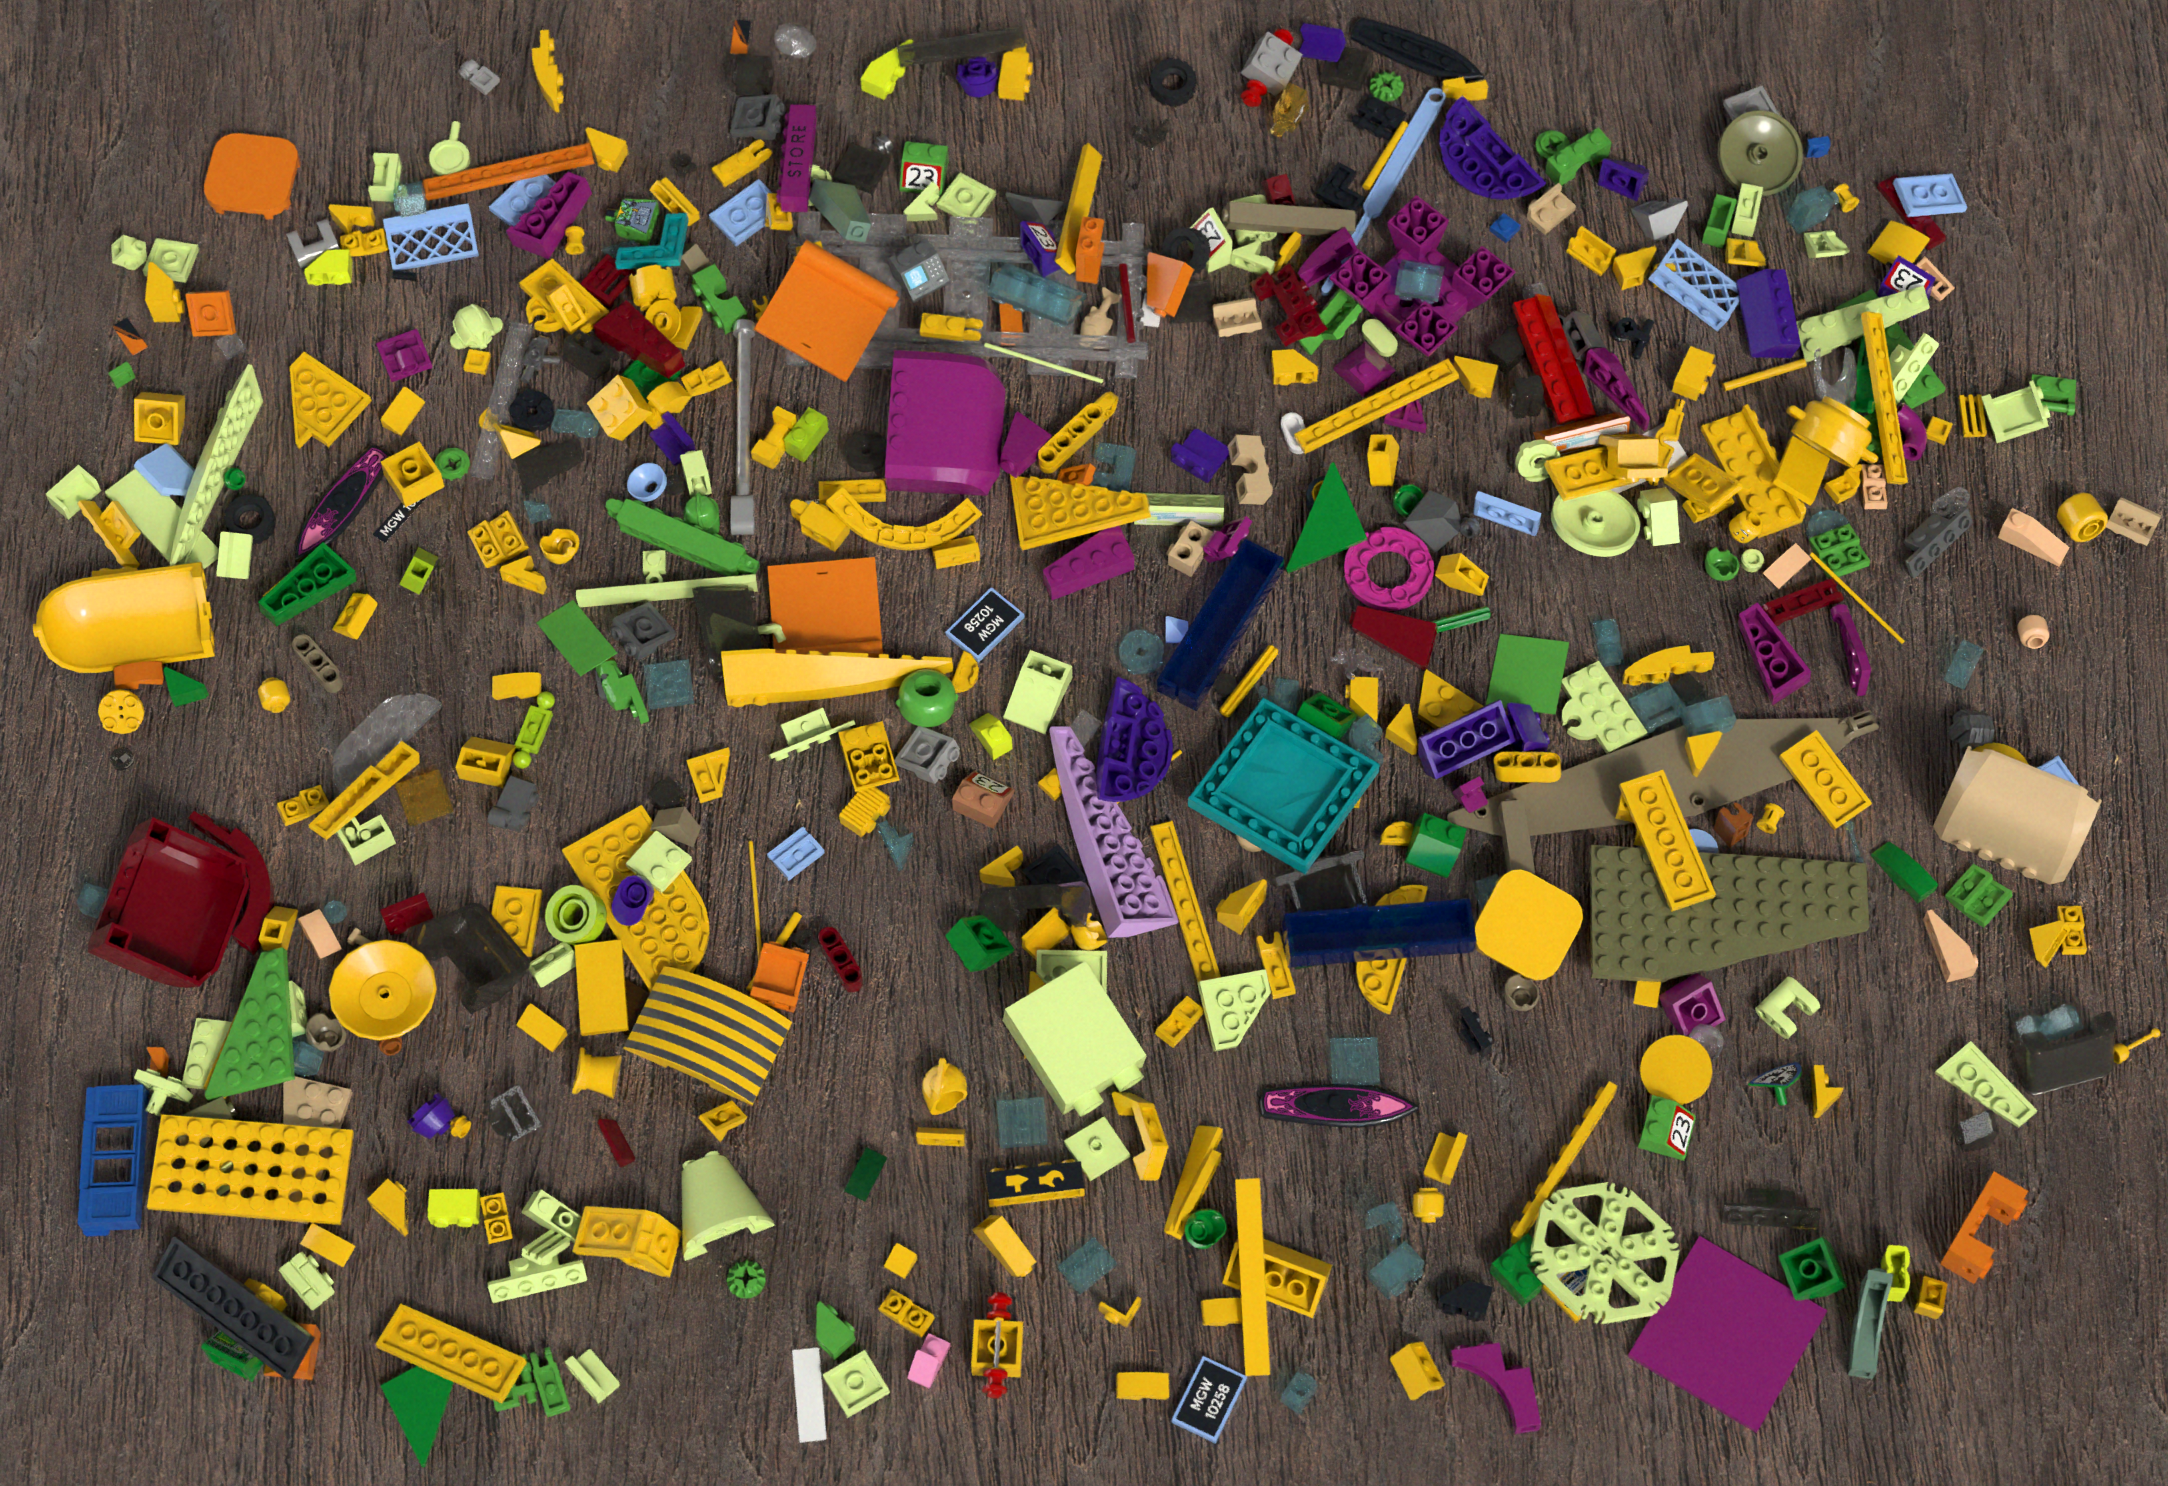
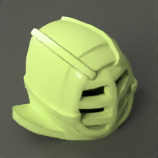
M470 304L459 309L453 320L455 333L450 338V344L455 349H463L469 346L471 349L482 350L490 343L492 336L501 331L503 322L498 317L491 318L487 311L480 306Z

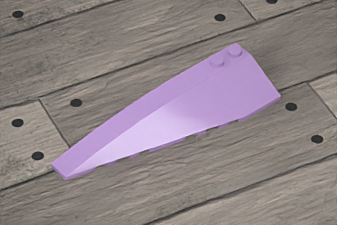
M1050 727L1053 753L1068 818L1108 938L1130 937L1177 924L1179 920L1166 884L1161 875L1156 877L1152 869L1155 866L1154 863L1144 855L1141 850L1143 845L1130 832L1132 827L1116 802L1098 800L1096 774L1094 772L1096 768L1092 761L1085 758L1083 754L1085 750L1071 727Z

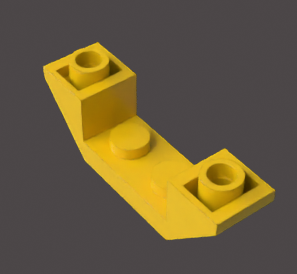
M1113 1092L1112 1097L1118 1115L1135 1116L1134 1118L1146 1149L1133 1158L1139 1179L1156 1181L1160 1178L1168 1144L1154 1103L1133 1093Z

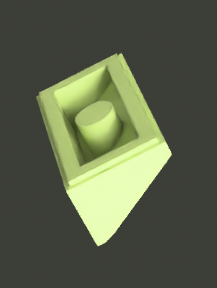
M562 942L528 963L526 967L539 986L544 987L576 967L575 951L568 943Z

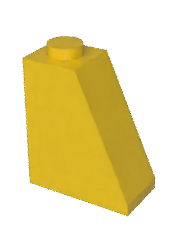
M990 1215L972 1229L1011 1276L1024 1277L1033 1270L1031 1266L1036 1263V1260L1003 1216Z

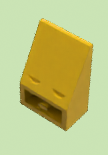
M883 721L838 732L840 746L855 792L900 780Z

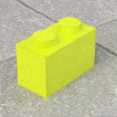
M429 1189L428 1219L431 1225L444 1228L448 1227L449 1224H458L460 1227H471L473 1224H479L481 1196L478 1189Z

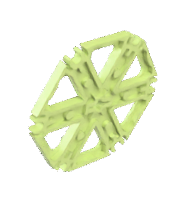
M1608 1182L1557 1190L1556 1193L1554 1192L1550 1199L1555 1204H1551L1546 1199L1539 1209L1530 1255L1534 1254L1530 1259L1531 1262L1538 1261L1542 1265L1537 1266L1534 1270L1538 1274L1537 1278L1578 1317L1581 1314L1582 1308V1319H1586L1590 1312L1595 1315L1594 1323H1598L1603 1316L1601 1324L1653 1316L1660 1309L1655 1301L1664 1306L1671 1297L1679 1250L1675 1251L1679 1246L1678 1243L1671 1244L1668 1242L1675 1235L1674 1232L1670 1231L1672 1228L1632 1190L1629 1191L1627 1198L1626 1187L1619 1194L1614 1190V1183L1607 1190ZM1589 1195H1598L1602 1198L1597 1227L1573 1205L1574 1198ZM1627 1208H1636L1653 1224L1654 1230L1621 1236ZM1553 1220L1577 1244L1554 1248L1547 1246L1545 1235L1548 1221ZM1608 1250V1255L1603 1256L1601 1254V1251ZM1664 1257L1666 1259V1268L1663 1282H1654L1633 1261ZM1588 1269L1582 1296L1573 1294L1557 1277L1559 1273ZM1612 1280L1617 1281L1639 1304L1618 1309L1611 1307L1608 1299Z

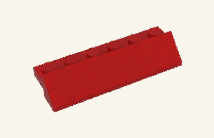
M1536 294L1532 298L1514 302L1512 308L1519 323L1517 330L1547 408L1551 407L1557 425L1595 417V410L1551 297Z

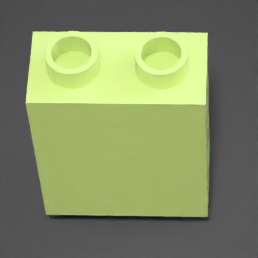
M1086 961L1007 1007L1004 1011V1024L1063 1115L1075 1108L1079 1116H1084L1104 1102L1099 1094L1113 1084L1116 1085L1119 1092H1123L1137 1084L1144 1077L1139 1069L1143 1067L1147 1055Z

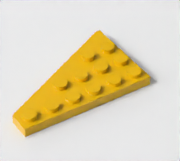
M1010 474L1019 542L1022 550L1151 517L1149 500L1147 495L1143 493H1130L1123 490L1116 492L1104 487L1084 486L1078 483L1075 485L1064 484L1059 480L1039 479L1030 476V478L1019 476L1015 478Z

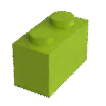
M808 407L784 439L786 453L805 462L829 430L827 417Z

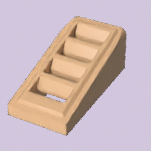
M1926 257L1916 264L1917 267L1936 278L1935 281L1938 283L1933 286L1930 295L1938 302L1955 288ZM1943 286L1945 289L1939 293L1937 289Z

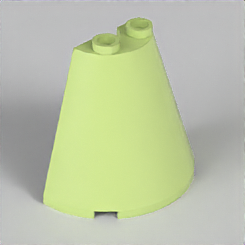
M718 1151L709 1152L704 1158L689 1160L683 1163L682 1253L685 1261L707 1253L706 1243L748 1227L751 1233L754 1234L775 1226L772 1218L725 1156L719 1155Z

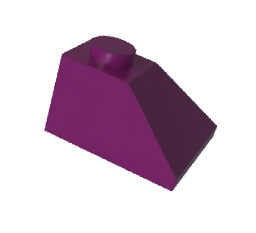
M1366 342L1333 367V370L1362 397H1365L1395 372V369Z

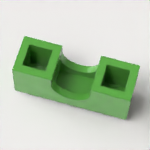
M1598 127L1548 158L1545 173L1555 185L1558 183L1563 185L1575 178L1577 170L1584 163L1588 162L1591 166H1594L1604 158L1609 157L1612 142Z
M715 264L692 275L693 285H691L694 294L702 298L704 309L707 313H712L714 324L718 329L721 328L725 335L733 331V323L735 321L748 319L746 310L736 296L728 300L717 298L720 294L726 292L727 288L725 279Z

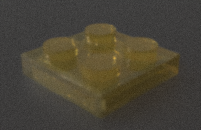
M439 769L395 784L410 827L454 812Z

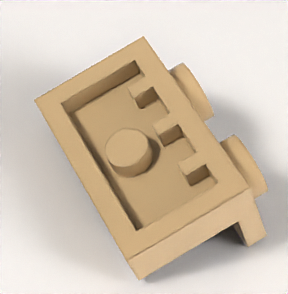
M1559 183L1554 187H1549L1542 197L1538 200L1534 199L1528 205L1527 219L1544 235L1576 209V205L1561 192L1562 185Z

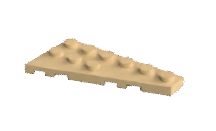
M295 1076V1080L284 1082V1124L341 1129L353 1092L351 1089ZM300 1145L296 1149V1154L299 1156H304L309 1152V1147L306 1145ZM330 1147L322 1148L320 1156L323 1158L330 1157L333 1149ZM297 1168L293 1171L292 1176L295 1179H301L305 1176L306 1170ZM321 1170L317 1173L316 1178L319 1181H323L326 1170ZM294 1191L290 1194L289 1200L291 1202H298L302 1199L303 1194L300 1191ZM316 1194L313 1198L314 1203L317 1200L318 1194Z

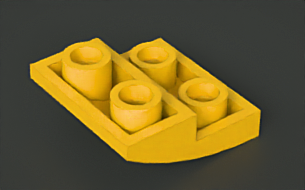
M1890 221L1867 253L1883 264H1886L1888 261L1893 264L1898 256L1914 263L1930 238L1904 224Z
M508 510L491 522L484 520L468 531L486 568L503 563L529 549L512 513Z

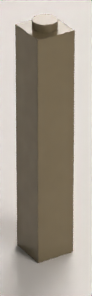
M1230 201L1222 209L1221 213L1225 229L1291 234L1296 231L1299 234L1332 236L1344 227L1350 235L1356 231L1355 210Z
M1507 798L1501 801L1498 808L1507 873L1512 870H1524L1535 875L1524 800Z

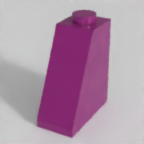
M1017 411L1002 450L999 467L1017 478L1038 460V451L1052 438V435Z

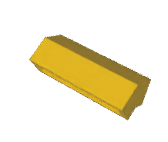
M666 177L661 181L656 180L650 188L652 194L672 214L687 213L689 218L688 226H691L700 219L699 211Z

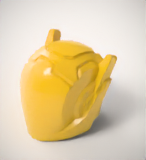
M940 1058L939 1065L932 1067L922 1080L923 1097L931 1115H939L956 1108L957 1103L964 1100L967 1096L966 1078L962 1070L946 1063L945 1058Z

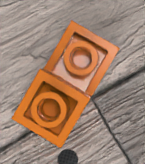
M162 661L136 662L114 667L113 669L115 689H138L139 684H163Z

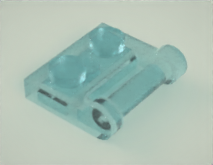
M1669 681L1628 700L1629 706L1646 729L1647 734L1654 732L1655 728L1678 717L1688 716L1685 704L1680 701ZM1671 706L1674 707V710H1671L1657 718H1654L1652 720L1648 719V717L1664 709H1667Z

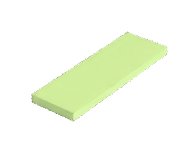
M134 469L107 489L105 494L111 501H118L139 531L170 563L182 509L169 496H161ZM202 531L186 564L202 562L203 569H205L218 559L219 549Z

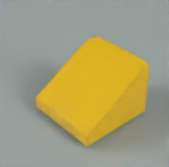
M896 1243L884 1268L905 1279L917 1261V1255Z

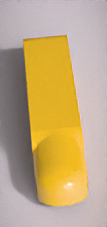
M1106 392L1094 403L1085 406L1038 451L1039 469L1044 473H1053L1068 460L1114 414L1118 404V396L1113 392ZM1075 430H1082V432H1079V433L1074 432V431H1075ZM1060 444H1066L1067 446L1061 447V446H1059V445H1060ZM1045 458H1051L1052 460H1051V461H1045L1044 459H1045Z

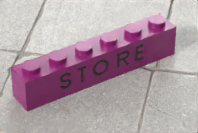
M790 105V112L785 115V126H788V128H784V141H786V144H782V156L785 158L780 161V171L783 174H779V187H781V190H777V203H781L782 212H808L817 124L816 105Z

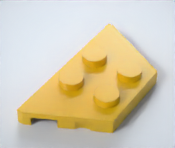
M1426 669L1418 718L1434 729H1438L1484 707Z

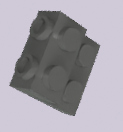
M776 94L739 97L730 134L734 138L753 136L755 140L775 139L776 133L781 131L779 120L780 116L785 114L784 103Z
M650 602L615 617L611 626L613 639L616 641L620 640L624 644L626 654L634 656L636 660L654 653L657 646L674 639L676 635L673 628Z

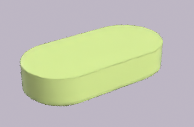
M1369 319L1364 322L1362 335L1375 351L1384 357L1395 354L1398 343L1390 331L1377 319Z

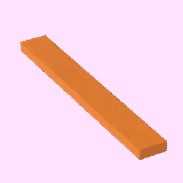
M590 143L425 179L423 180L425 197L427 201L591 165L594 164L592 147Z

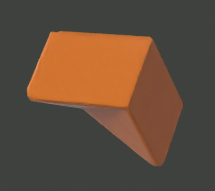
M147 1047L151 1056L150 1069L166 1078L169 1064L167 1051L164 1047Z

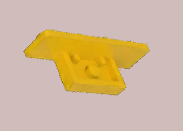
M80 500L77 504L81 508L82 514L88 518L95 532L104 540L105 546L112 551L116 561L123 567L138 568L140 564L129 548L141 532L118 501H112L102 512L95 501Z

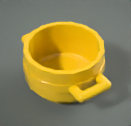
M1824 396L1822 401L1813 400L1808 402L1804 411L1794 405L1787 408V414L1797 420L1791 432L1828 457L1853 469L1860 459L1870 464L1878 461V456L1867 449L1872 441V435L1867 429L1870 422L1842 403Z

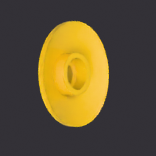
M658 300L648 308L645 318L671 341L677 335L681 325V315L678 307L671 301Z

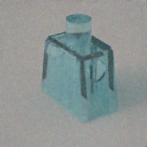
M1818 186L1798 193L1786 220L1800 234L1824 221L1828 217L1833 205L1839 202V197L1834 191L1829 193L1824 186Z

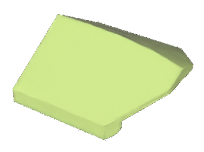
M1833 230L1804 233L1803 236L1809 259L1845 255L1849 252V249L1845 243L1835 236L1836 233Z

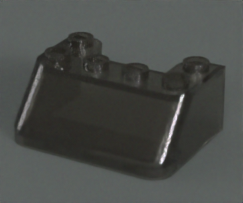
M470 903L425 923L415 946L428 960L434 961L448 956L470 982L473 988L466 990L461 998L463 1006L470 1014L498 1002L527 973L530 967L528 957L487 908L480 903Z

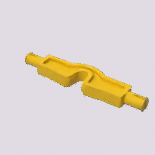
M1676 399L1674 409L1669 410L1664 426L1659 429L1655 438L1659 439L1658 466L1667 468L1673 456L1674 448L1664 443V441H1678L1684 417L1682 412L1685 404L1684 400H1681L1680 403V399ZM1655 481L1654 486H1657L1659 481Z

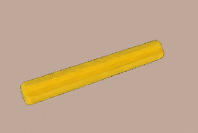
M1273 645L1267 646L1220 707V714L1226 718L1232 715L1278 655L1276 647Z

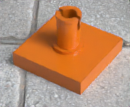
M229 290L188 292L185 294L193 337L233 335L236 333Z

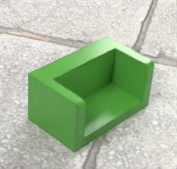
M1716 194L1702 243L1723 248L1737 199Z

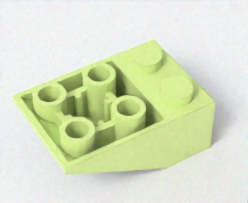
M1030 650L1019 673L1003 718L1046 734L1072 680V666Z

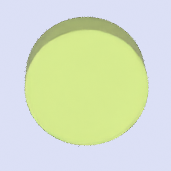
M1748 549L1742 554L1741 566L1748 572H1757L1762 568L1764 556L1756 549Z

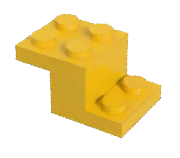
M1642 434L1599 435L1598 444L1606 445V449H1608L1607 473L1614 474L1616 479H1625L1627 482H1639V478L1646 481H1659V477H1668V468L1658 466L1659 439Z

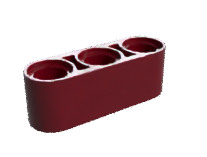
M833 927L823 928L818 936L821 951L843 988L848 992L859 991L863 986L860 967L839 932ZM827 938L835 939V941L830 944L824 942ZM838 957L846 958V960L841 963L835 961ZM851 975L858 977L855 981L846 980Z

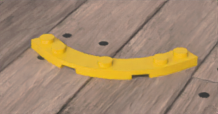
M843 487L825 502L834 514L857 535L877 545L897 550H921L941 545L957 537L982 516V513L967 498L949 514L925 526H892L881 522L880 519L865 511Z

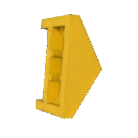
M1727 238L1725 264L1766 266L1765 257L1759 250L1756 241Z

